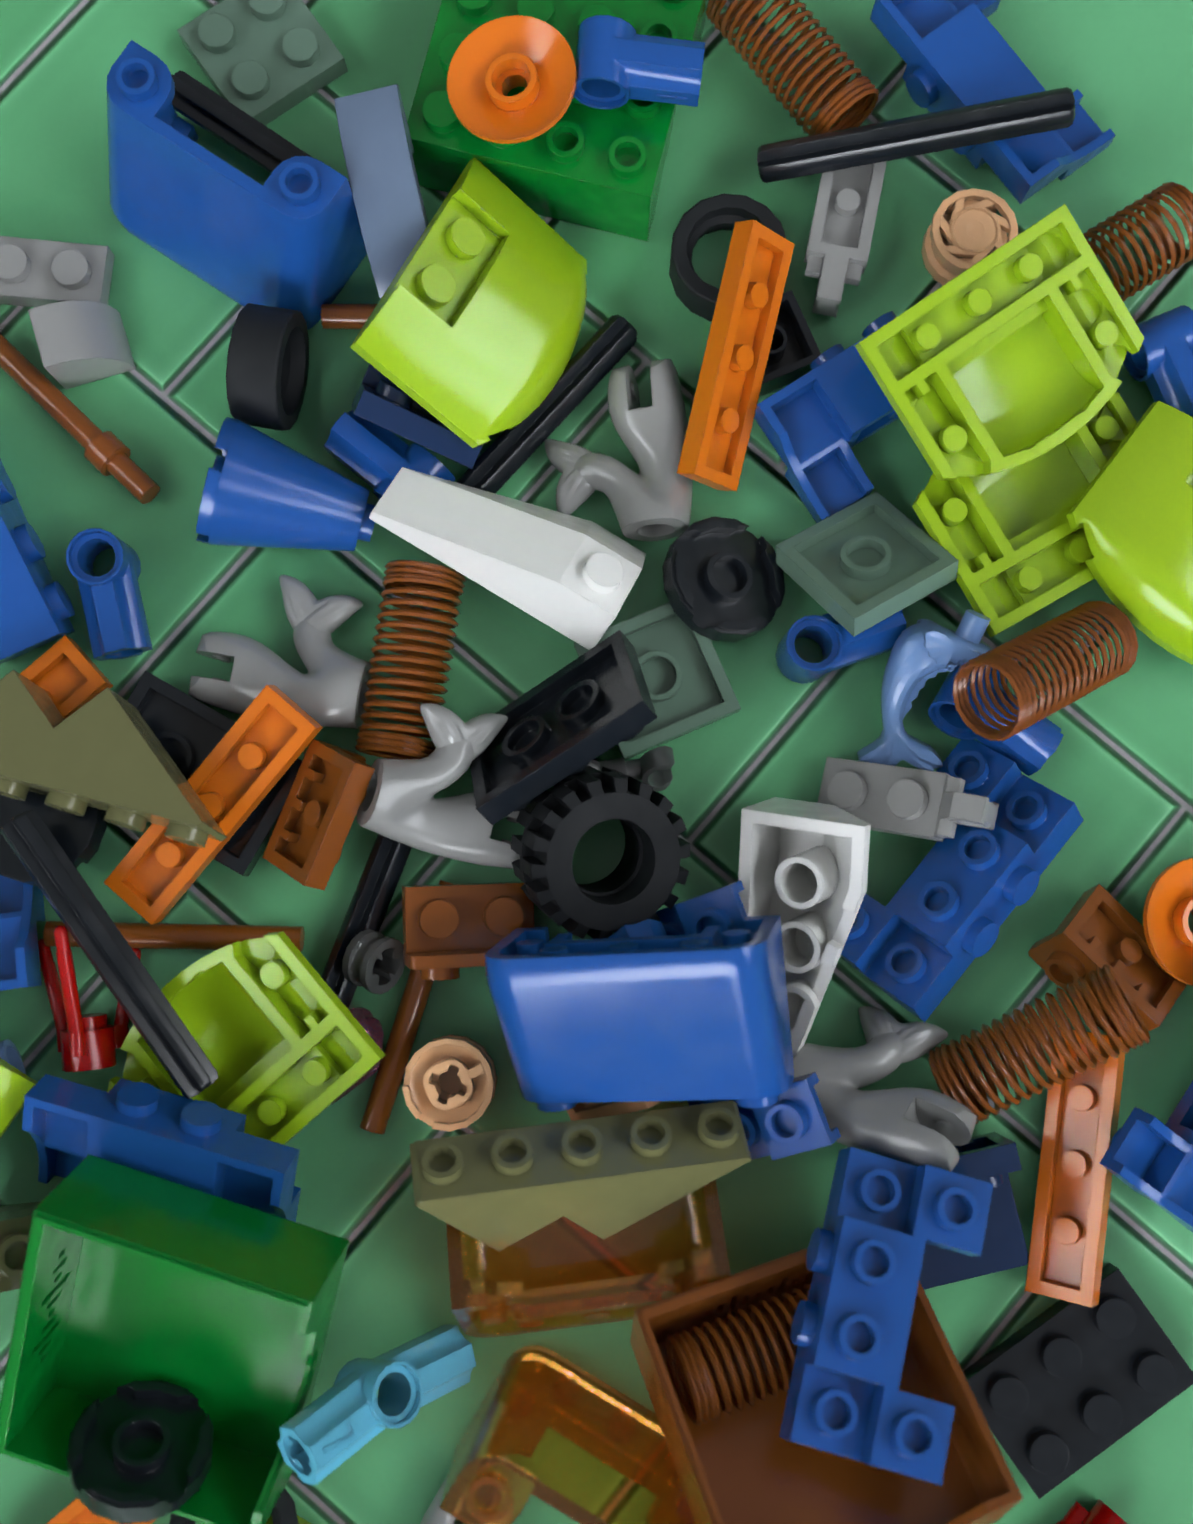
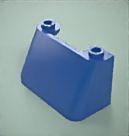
M131 40L112 65L107 76L110 204L115 216L132 235L243 307L251 303L301 311L307 324V330L311 329L321 319V305L332 304L367 254L348 178L320 160L310 156H294L280 163L265 183L261 185L196 143L199 137L193 125L179 117L172 105L175 96V82L167 65L158 56Z
M780 915L745 917V929L722 932V938L720 925L706 926L701 934L573 940L572 933H558L552 940H549L548 927L516 928L485 953L489 989L522 1097L526 1101L537 1103L538 1110L544 1112H560L575 1107L577 1103L736 1100L737 1105L745 1108H763L776 1104L778 1102V1095L789 1090L795 1076Z

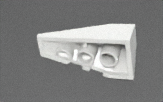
M404 467L397 473L369 517L370 520L588 650L597 645L616 618L643 569L646 553L593 521Z
M774 797L741 809L738 881H742L745 890L738 893L748 917L780 915L794 1057L806 1042L867 891L871 824L835 805Z

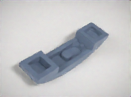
M398 84L334 99L349 182L380 299L428 226L427 215L412 153L415 152Z

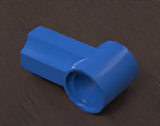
M610 15L588 17L581 22L578 31L575 55L577 84L574 98L588 107L609 110L622 107L629 99L697 107L705 42L636 34L635 28L629 22Z
M1182 305L1138 323L1137 326L1144 336V341L1138 353L1132 355L1127 352L1123 364L1135 380L1140 382L1145 380L1155 402L1159 400L1193 417V310Z
M353 410L344 412L335 422L324 444L329 454L373 488V493L379 500L402 467L455 481V477L449 469L429 451L416 443H412L410 446L407 445L391 431L353 414Z
M89 528L79 532L68 545L66 564L70 573L78 581L94 659L99 661L125 659L142 655V653L152 650L138 582L141 573V562L136 551L106 530ZM106 549H114L115 563L113 568L102 576H95L93 563L96 556Z
M901 610L855 637L829 613L822 616H804L794 622L779 642L775 654L777 666L785 677L793 682L804 684L812 683L823 677L826 673L892 650L899 635L906 629L907 623ZM807 637L816 641L822 649V662L810 663L800 658L795 650V639Z
M960 665L955 667L954 671L949 672L928 708V715L932 723L951 737L961 740H973L976 738L985 746L1013 760L1020 771L1027 776L1040 770L1047 759L1058 748L1064 736L1060 733L1061 728L1047 718H1044L1004 741H990L976 735L963 722L956 710L953 699V680ZM991 668V669H990V675H989L990 684H991V690H992V692H993V694H994V696H995L997 702H998L1009 714L1014 715V714L1001 702L1000 698L998 697V695H997V693H996V691H995V689H994L993 680H992V675H991V670H992V668ZM984 669L982 677L984 695L987 698L993 710L1000 717L1009 720L994 706L987 693L984 679ZM997 670L996 674L998 679V685L1004 698L1016 710H1018L1019 708L1008 698L1007 694L1005 693L1001 685L999 671ZM977 671V673H976V679H975V690H976L977 699H978V701H979V703H980L982 709L984 710V712H985L993 721H995V722H997V723H999V724H1001V725H1003V726H1007V725H1004V724L1000 723V722L986 709V707H985V705H984V703H983V701H982V699H981V697H980V695H979V690H978V685H977V674H978V671ZM969 675L967 690H968V695H969L970 704H971V706L973 707V709H974L976 715H977L986 725H988V726H990V727H992V728H995V727L991 726V725L980 715V713H979L977 707L975 706V704H974V702H973V700H972V695H971V690H970V685H969V682H970V675Z

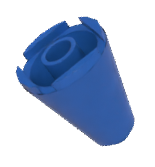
M226 417L214 447L223 450L222 455L216 456L213 468L208 469L196 526V533L199 534L196 539L198 542L209 545L354 551L357 539L370 543L375 522L370 520L369 517L376 506L367 503L370 490L248 424Z

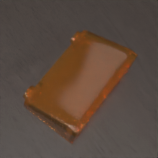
M716 1180L605 1240L563 1216L509 1247L497 1251L446 1223L451 1310L464 1333L472 1337H503L633 1320L634 1310L721 1278L730 1277Z
M540 1345L524 1346L514 1351L505 1361L455 1449L439 1507L465 1524H512L520 1515L532 1494L579 1524H695L656 1414L551 1349Z

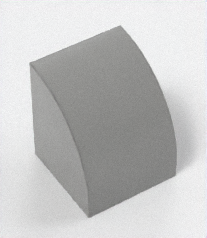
M73 300L55 302L28 309L43 366L66 390L136 369L121 315L115 308L94 301Z

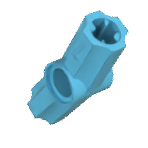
M446 1324L373 1359L355 1358L347 1362L338 1372L333 1387L279 1427L281 1435L277 1444L285 1464L294 1470L302 1483L317 1485L385 1428H402L408 1425L416 1417L421 1407L469 1383L472 1369L477 1366L472 1343L465 1339L457 1325Z

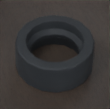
M720 194L699 201L683 214L673 233L669 276L675 294L690 312L710 322L713 319L719 289L702 281L694 271L692 250L697 241L705 234L718 230L733 231L735 222L756 220L786 239L781 222L769 208L746 195Z
M248 303L239 312L232 329L226 369L227 400L230 413L234 419L240 420L249 426L281 431L290 430L297 421L303 405L309 367V337L307 324L301 311Z

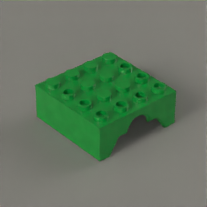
M442 0L407 122L415 152L412 153L419 186L449 193L468 162L476 158L537 215L648 241L677 104L629 99L622 107L609 110L588 107L573 97L563 117L542 135L521 143L499 144L475 136L460 123L449 102L447 73L452 57L462 41L481 25L500 17L523 15L547 22L564 36L575 59L580 24L588 17L596 15H610L621 18L635 28L636 34L700 42L706 20L708 0ZM515 87L509 91L507 96L517 95L525 87Z
M88 1154L33 1210L0 1401V1453L69 1477L67 1472V1454L70 1434L85 1408L99 1397L101 1403L107 1397L117 1394V1387L127 1383L163 1380L187 1388L197 1397L198 1406L205 1411L206 1416L209 1414L214 1427L211 1468L199 1491L172 1513L202 1524H266L293 1472V1469L285 1464L277 1444L281 1435L279 1427L311 1403L350 1240Z

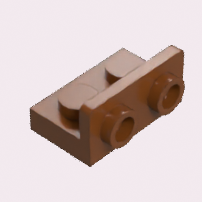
M313 739L307 748L263 858L303 886L325 890L332 871L340 859L342 847L358 809L366 797L367 788L375 768L366 764L365 757L356 752Z
M495 882L402 886L404 964L410 970H420L421 980L440 981L460 978V968L485 966V976H487L485 953L516 928L534 927V903L528 899L521 889L524 883Z
M1100 884L1085 891L1055 932L1035 942L1028 952L1029 956L1044 970L1047 977L1053 983L1062 987L1068 994L1067 983L1071 982L1076 986L1097 1026L1105 1031L1077 982L1079 976L1085 978L1110 1026L1118 1037H1121L1120 1033L1109 1017L1089 979L1090 971H1096L1098 967L1103 968L1104 964L1109 965L1114 970L1136 1006L1148 1031L1161 1025L1187 986V984L1176 980L1162 969L1149 950L1143 926Z

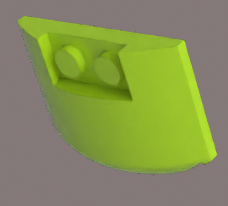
M473 158L462 171L350 348L470 447L481 446L491 441L489 435H494L507 429L510 430L524 421L545 400L563 374L576 345L585 313L587 298L586 259L479 160Z
M1063 204L855 345V348L937 480H955L958 478L957 476H987L1008 470L1050 451L1071 437L1087 424L1117 391L1123 382L1117 379L1126 354L1127 352L1132 355L1138 353L1144 341V336L1067 206Z
M1115 392L1103 408L1067 440L1024 464L987 476H957L958 478L955 480H937L933 473L924 491L922 490L918 493L912 507L929 536L959 560L956 581L974 611L991 619L986 629L990 638L1095 579L1085 563V560L1094 558L1090 551L1083 524L1081 523L1078 527L1070 529L1066 515L1137 424L1119 393Z
M1158 400L1150 405L1070 509L1066 517L1070 529L1078 527L1081 523L1083 524L1090 551L1094 558L1085 560V563L1115 606L1152 641L1176 657L1193 665V417Z
M284 931L268 933L262 938L237 941L217 949L188 966L161 989V992L218 1072V1078L211 1086L190 1099L209 1101L221 1108L246 1115L244 1133L283 1145L290 1141L386 1056ZM133 1024L120 1050L127 1052L122 1078L133 1082L148 1083L157 1089L183 1096ZM115 1076L109 1080L107 1092L121 1079L120 1077Z

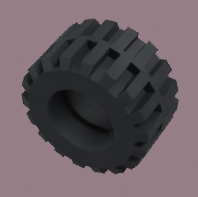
M587 766L575 777H566L555 784V788L551 791L546 790L534 799L537 804L531 813L525 809L520 810L516 821L525 828L523 835L512 834L511 849L520 855V859L512 862L514 874L524 883L521 889L528 899L558 926L561 925L572 935L584 939L586 934H588L593 939H606L612 935V932L615 933L624 925L640 923L646 919L660 922L661 919L656 914L658 909L662 905L672 909L679 897L671 892L675 883L685 885L689 873L688 870L680 866V859L691 856L690 843L677 835L687 829L682 817L670 811L674 805L664 795L654 791L653 787L615 769L603 767L599 771L591 766ZM619 819L625 833V849L618 866L612 873L600 881L590 884H577L573 875L572 861L579 840L596 824L606 820Z

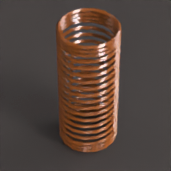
M708 0L706 7L707 19L711 20V24H714L715 28L721 31L722 37L728 39L729 45L735 47L736 53L741 54L742 60L748 62L749 69L755 70L756 77L761 78L763 85L769 87V92L775 94L776 101L782 102L783 109L789 110L790 117L796 119L797 125L803 127L805 134L811 136L859 127L870 115L878 101L879 89H876L875 85L871 84V80L868 77L861 76L860 68H854V60H847V52L840 51V44L834 43V36L827 35V28L820 27V20L813 18V12L806 10L805 3L794 0V4L789 5L791 0H774L756 21L746 27L769 0H732L723 14H720L727 0ZM783 4V6L780 8L778 13L771 19V21L768 22L767 25L764 26L760 31L754 34L758 27L762 24V22L776 8ZM801 8V12L796 13L797 9ZM789 13L784 22L769 37L762 41L769 30ZM808 16V20L802 22L804 17ZM795 22V24L787 32V34L779 42H777L773 47L769 49V47L773 44L777 37L788 26ZM811 24H814V25H815V28L809 30L810 27H811ZM740 26L737 33H733L734 29ZM801 31L798 37L777 56L785 44ZM819 32H821V33H822V36L819 37V38H816L817 34H818ZM747 34L745 39L740 41V38ZM826 40L829 41L828 45L822 47ZM804 41H806V43L804 44V46H803L791 59H789V60L785 63V61L789 58V56H790ZM754 42L752 47L747 49L748 44ZM762 49L759 55L754 57L755 52ZM836 49L835 53L829 56L831 50ZM810 50H812V52L803 60V62L800 65H798L795 69H793L797 65V63ZM769 56L766 63L761 65V61ZM843 57L842 61L835 65L837 59ZM818 59V61L804 75H802L805 72V70L814 61ZM776 64L773 71L768 72V69ZM850 65L849 69L841 74L844 67ZM824 68V70L813 81H811ZM783 72L780 79L775 80L776 75ZM856 73L855 79H852L847 83L851 75ZM791 79L789 84L782 88L783 83ZM798 87L796 92L789 96L790 91ZM806 94L803 100L796 104L797 99ZM814 101L810 108L803 112L805 106ZM822 108L818 115L810 120L812 114Z
M1174 182L1163 183L1152 190L1151 193L1144 195L1142 199L1135 200L1132 205L1117 211L1114 216L1108 217L1105 221L1099 222L1096 227L1089 228L1086 233H1083L1097 259L1099 260V255L1106 264L1113 278L1112 284L1119 296L1121 295L1123 302L1127 297L1134 296L1137 291H1142L1146 286L1152 285L1155 280H1160L1164 275L1170 274L1173 269H1178L1183 263H1188L1193 259V193L1185 186ZM1162 194H1165V195L1170 196L1173 200H1175V201L1180 205V207H1179L1175 202H1173L1171 199H1169L1168 197H1166V196H1164V195H1162ZM1160 200H1163L1172 207L1182 220L1188 233L1189 250L1186 249L1184 236L1177 221L1160 204ZM1141 211L1145 212V218L1141 216ZM1162 213L1173 226L1179 243L1171 235L1164 222ZM1132 217L1136 218L1137 225L1132 221ZM1123 222L1127 224L1128 231L1123 227ZM1142 224L1148 229L1151 239L1160 251L1161 258L1155 253L1149 238L1144 233ZM1114 228L1118 230L1119 237L1114 233ZM1133 230L1139 235L1143 246L1151 257L1152 264L1146 259L1139 243L1136 241ZM1105 234L1109 236L1110 243L1105 239ZM1124 236L1132 244L1135 253L1141 261L1142 268L1136 263ZM1096 240L1100 242L1101 249L1096 245ZM1115 242L1124 252L1131 265L1133 274L1124 264ZM1107 249L1110 251V253L1113 255L1116 262L1118 263L1123 278L1118 274L1115 267L1113 266ZM1139 274L1143 276V280L1139 279ZM1120 284L1125 287L1124 291L1121 290Z
M394 560L385 565L387 570L384 571L386 576L383 577L384 581L382 584L386 589L381 592L380 595L384 600L378 605L382 612L376 616L380 623L374 627L378 634L372 638L377 645L370 649L375 656L369 660L373 666L367 671L371 679L365 682L369 690L363 694L368 701L361 705L366 712L359 716L364 723L358 727L360 732L357 733V736L359 738L355 740L357 745L354 747L361 753L387 759H422L428 757L435 750L432 741L418 738H431L428 729L382 723L370 718H386L426 727L423 716H420L422 715L420 705L423 703L439 705L446 703L442 697L432 694H445L448 692L444 686L435 683H446L450 680L445 674L438 672H448L451 670L447 663L441 661L447 662L453 659L452 655L446 651L455 648L454 644L448 640L457 636L451 629L459 625L453 618L460 615V612L455 607L462 604L458 597L464 593L462 588L465 587L463 582L466 579L456 570L442 565L415 560ZM394 594L401 598H390L386 595ZM415 595L426 596V597H434V598H443V599H447V600H450V601H442V600L428 599V598H423V597H419V596H415ZM392 605L400 609H388L385 606ZM411 605H419V606H425V607H432V608H437V609L445 610V611H448V612L433 611V610H428V609H423V608L414 607V606H411ZM391 616L399 620L388 621L383 617ZM414 617L434 619L442 622H433L428 620L417 619ZM389 627L400 632H387L381 628ZM413 628L424 629V630H431V631H435V632H439V633H433V632H427V631H422V630H416V629H413ZM387 638L399 643H385L379 639ZM386 649L401 655L383 654L377 650ZM377 661H387L400 666H384L377 663ZM386 672L403 678L382 677L376 673ZM384 683L406 690L381 688L374 684ZM372 695H386L410 702L382 700ZM370 706H384L387 708L420 715L380 711ZM368 729H384L396 733L373 731Z
M1087 601L961 665L953 680L952 694L956 710L963 722L976 735L990 741H1004L1127 673L1137 657L1138 641L1136 631L1128 617L1116 606L1103 601ZM1099 616H1102V617H1103L1104 619H1106L1110 624H1112L1113 627L1115 628V630L1117 631V633L1119 634V636H1120V638H1121L1122 647H1123V655H1122V651H1121L1119 639H1118V637L1116 636L1115 632L1113 631V629L1111 628V626H1110L1106 621H1104L1101 617H1099ZM1092 619L1096 620L1099 624L1106 628V630L1110 634L1111 638L1114 641L1117 653L1116 658L1111 640L1107 636L1104 629L1101 626H1099L1096 622H1094ZM1086 623L1090 624L1094 629H1096V630L1101 634V636H1102V638L1104 639V641L1106 642L1107 647H1108L1109 656H1110V660H1109V661H1108V656H1107L1106 648H1105V645L1103 644L1102 640H1101L1100 637L1098 636L1097 632H1095V631H1094L1091 627H1089ZM1078 626L1082 627V628L1085 629L1089 634H1091V635L1093 636V638L1095 639V641L1097 642V644H1098V646L1100 647V650H1101L1102 659H1103V666H1102V663H1101L1099 651H1098L1097 647L1095 646L1094 642L1092 641L1091 637H1090L1087 633H1085L1081 628H1079ZM1072 630L1076 631L1079 635H1081V636L1087 641V643L1089 644V646L1091 647V649H1092V651H1093V653H1094V657H1095L1096 670H1095V667H1094V662H1093V658H1092L1091 652L1089 651L1088 647H1087L1086 644L1084 643L1083 639H1081V638H1080L1077 634H1075ZM1073 639L1079 643L1084 653L1086 654L1088 665L1086 664L1083 654L1081 653ZM1047 656L1049 657V659H1050V661H1051L1053 667L1051 666L1050 662L1048 661ZM1040 660L1043 661V664L1046 670L1048 671L1050 677L1052 678V681L1049 679V676L1042 667ZM1033 664L1037 667L1041 677L1045 682V685L1042 683L1041 679L1036 673ZM984 667V679L987 693L994 706L1009 720L1000 717L990 706L987 698L984 695V689L982 684ZM991 668H992V670H991V675H992V680H993L994 689H995V691H996L998 697L1000 698L1001 702H1002L1014 715L1009 714V713L997 702V700H996V698H995V696H994V694H993V692H992V690H991V684H990V679H989L990 669H991ZM1027 669L1030 671L1031 675L1033 676V678H1034V680H1035V682H1036V684H1037V687L1033 684L1032 680L1030 679V677H1029V675H1028V673H1027ZM997 670L999 671L1001 685L1005 693L1007 694L1008 698L1019 708L1018 710H1016L1004 698L998 685V679L996 674ZM977 671H978V674H977V685H978L979 695H980V697H981V699H982V701H983V703H984L986 709H987L1000 723H1002V724H1004V725H1007V726H1003V725H1001V724H999V723L993 721V720L984 712V710L982 709V707H981V705H980V703H979V701H978V699H977L976 690H975V679H976V673H977ZM969 675H970L969 685H970L972 700H973L975 706L977 707V709H978L980 715H981L991 726H993V727H995V728H992V727L986 725V724L976 715V713H975L973 707H972L971 704H970L969 695H968V690H967ZM1005 678L1008 679L1017 699L1011 694Z
M1104 964L1103 968L1098 967L1096 971H1090L1088 976L1109 1017L1120 1033L1122 1041L1110 1026L1085 978L1079 976L1077 982L1091 1009L1105 1029L1112 1048L1101 1035L1090 1010L1076 986L1071 982H1068L1066 986L1080 1015L1096 1038L1101 1054L1091 1042L1069 997L1062 988L1057 987V998L1074 1029L1086 1045L1090 1059L1082 1051L1069 1021L1054 996L1050 993L1045 994V1000L1051 1013L1041 999L1035 998L1034 1005L1039 1016L1030 1004L1025 1003L1023 1010L1026 1017L1019 1009L1014 1008L1012 1013L1014 1020L1004 1013L1002 1016L1003 1025L999 1020L992 1019V1029L988 1025L982 1024V1035L978 1030L972 1029L970 1032L971 1039L967 1035L961 1034L960 1043L957 1040L951 1039L949 1045L943 1043L941 1047L937 1046L935 1049L929 1050L928 1058L932 1074L941 1093L968 1107L977 1116L976 1124H978L979 1121L987 1120L990 1113L997 1115L1000 1112V1108L1008 1110L1011 1103L1018 1105L1022 1098L1029 1100L1032 1092L1040 1095L1043 1087L1051 1090L1054 1082L1061 1085L1065 1077L1073 1079L1076 1074L1075 1071L1084 1074L1087 1068L1086 1065L1089 1068L1095 1069L1098 1063L1097 1060L1106 1064L1109 1058L1108 1054L1117 1059L1120 1053L1119 1049L1129 1053L1130 1048L1136 1050L1137 1045L1142 1047L1144 1042L1149 1043L1150 1035L1120 979L1109 965ZM1059 1028L1075 1051L1080 1066L1072 1058ZM1053 1042L1065 1058L1069 1071L1061 1063ZM982 1048L984 1049V1051H985L987 1057L989 1058V1060H990V1062H991L993 1068L991 1067L989 1061L987 1060V1058H986V1056H985V1054H984ZM1043 1049L1055 1065L1058 1077L1051 1070ZM970 1050L972 1051L974 1057L976 1058V1060H977V1062H978V1064H979V1066H980V1068H981V1070H982L984 1076L982 1075L981 1071L979 1070V1068H978V1066H977V1064H976V1062H975V1060H974V1058H973V1056H972ZM1035 1059L1044 1070L1047 1082L1040 1075ZM1025 1066L1035 1078L1037 1088L1030 1081ZM1016 1074L1024 1083L1026 1093L1020 1088ZM1006 1080L1014 1089L1015 1098L1010 1094ZM996 1087L1003 1094L1005 1103L999 1099ZM986 1093L993 1100L994 1108L989 1105Z
M804 1284L802 1290L793 1288L791 1294L782 1292L780 1298L771 1296L769 1302L760 1300L757 1307L748 1304L746 1311L737 1308L735 1315L725 1313L723 1319L714 1317L712 1324L703 1321L700 1328L691 1325L689 1332L681 1329L679 1333L674 1331L673 1336L667 1335L665 1346L672 1376L683 1406L693 1423L700 1426L702 1422L707 1424L709 1419L711 1421H714V1418L719 1419L721 1408L730 1415L733 1405L742 1411L744 1400L754 1406L756 1396L765 1402L768 1393L777 1397L779 1388L788 1393L792 1372L781 1349L775 1323L784 1339L794 1367L796 1351L791 1342L786 1318L792 1326L794 1313L799 1304L795 1299V1295L800 1296V1301H807L808 1295L806 1292L810 1291V1284ZM784 1299L789 1301V1308L784 1303ZM773 1303L778 1305V1313L773 1308ZM762 1307H765L767 1310V1318L762 1313ZM751 1311L756 1314V1323L751 1317ZM740 1315L745 1319V1329L740 1322ZM728 1320H731L734 1325V1334L728 1325ZM717 1324L722 1328L723 1339L717 1331ZM706 1328L711 1333L713 1347L706 1336ZM764 1328L770 1338V1341L777 1355L784 1382L782 1381L777 1371V1368L774 1364L773 1358L771 1356ZM694 1332H695V1333L699 1336V1338H700V1345H701L702 1353H701V1351H700V1349H699L697 1343L695 1342ZM753 1333L761 1348L762 1354L767 1364L772 1385L770 1384L768 1377L762 1366L756 1348ZM743 1341L754 1365L760 1388L749 1365ZM732 1347H733V1349H734V1351H735V1354H736V1356H737V1358H738V1361H739V1364H740V1366H741L742 1372H743V1374H744V1378H745V1381H746V1385H747V1388H748V1392H747V1389H746V1387H745V1385H744V1383H743V1380H742V1378H741L739 1369H738V1367H737V1364H736V1360H735V1357H734V1353H733ZM723 1358H724V1360H725V1362H726V1365H727V1367H728L730 1376H731V1378H732V1382H733V1385H734V1388H735V1392H734V1390H733V1388H732V1385H731V1383H730V1380H729L727 1371H726V1369H725V1365H724V1362H723ZM712 1364H713V1366H714V1369H715V1371H716L718 1380H719V1382H720L723 1395H722L721 1390H720V1388H719V1385H718V1382H717L715 1373H714V1371H713Z

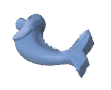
M966 609L956 631L945 628L929 619H919L917 624L911 625L902 631L892 647L883 675L881 688L883 729L875 741L857 752L860 761L896 766L900 761L904 760L918 769L928 771L943 767L938 753L929 744L914 738L905 731L903 719L912 708L911 702L918 697L919 690L925 687L928 679L936 677L938 672H952L958 665L961 666L991 650L987 645L980 642L991 620L990 618L976 611Z

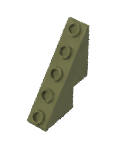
M12 670L0 679V795L20 801L26 800L29 791L47 795L44 802L45 805L77 816H84L87 806L106 811L105 821L138 832H144L147 822L167 827L166 837L199 848L205 847L208 838L223 841L227 838L136 707L110 688L104 689L64 719L47 692L17 671Z
M733 1100L418 1140L410 1144L415 1206L497 1251L509 1247L563 1216L605 1240L752 1161L737 1103Z

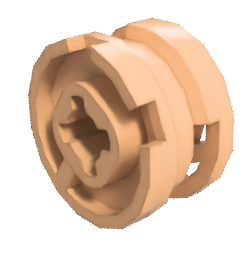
M971 188L955 192L943 200L924 235L921 253L925 268L935 281L945 285L1018 235L1015 213L1003 198L991 191Z
M450 1034L434 1038L416 1051L405 1067L402 1090L406 1106L416 1119H420L435 1130L450 1132L468 1127L482 1117L495 1095L497 1073L494 1061L484 1046L466 1036Z

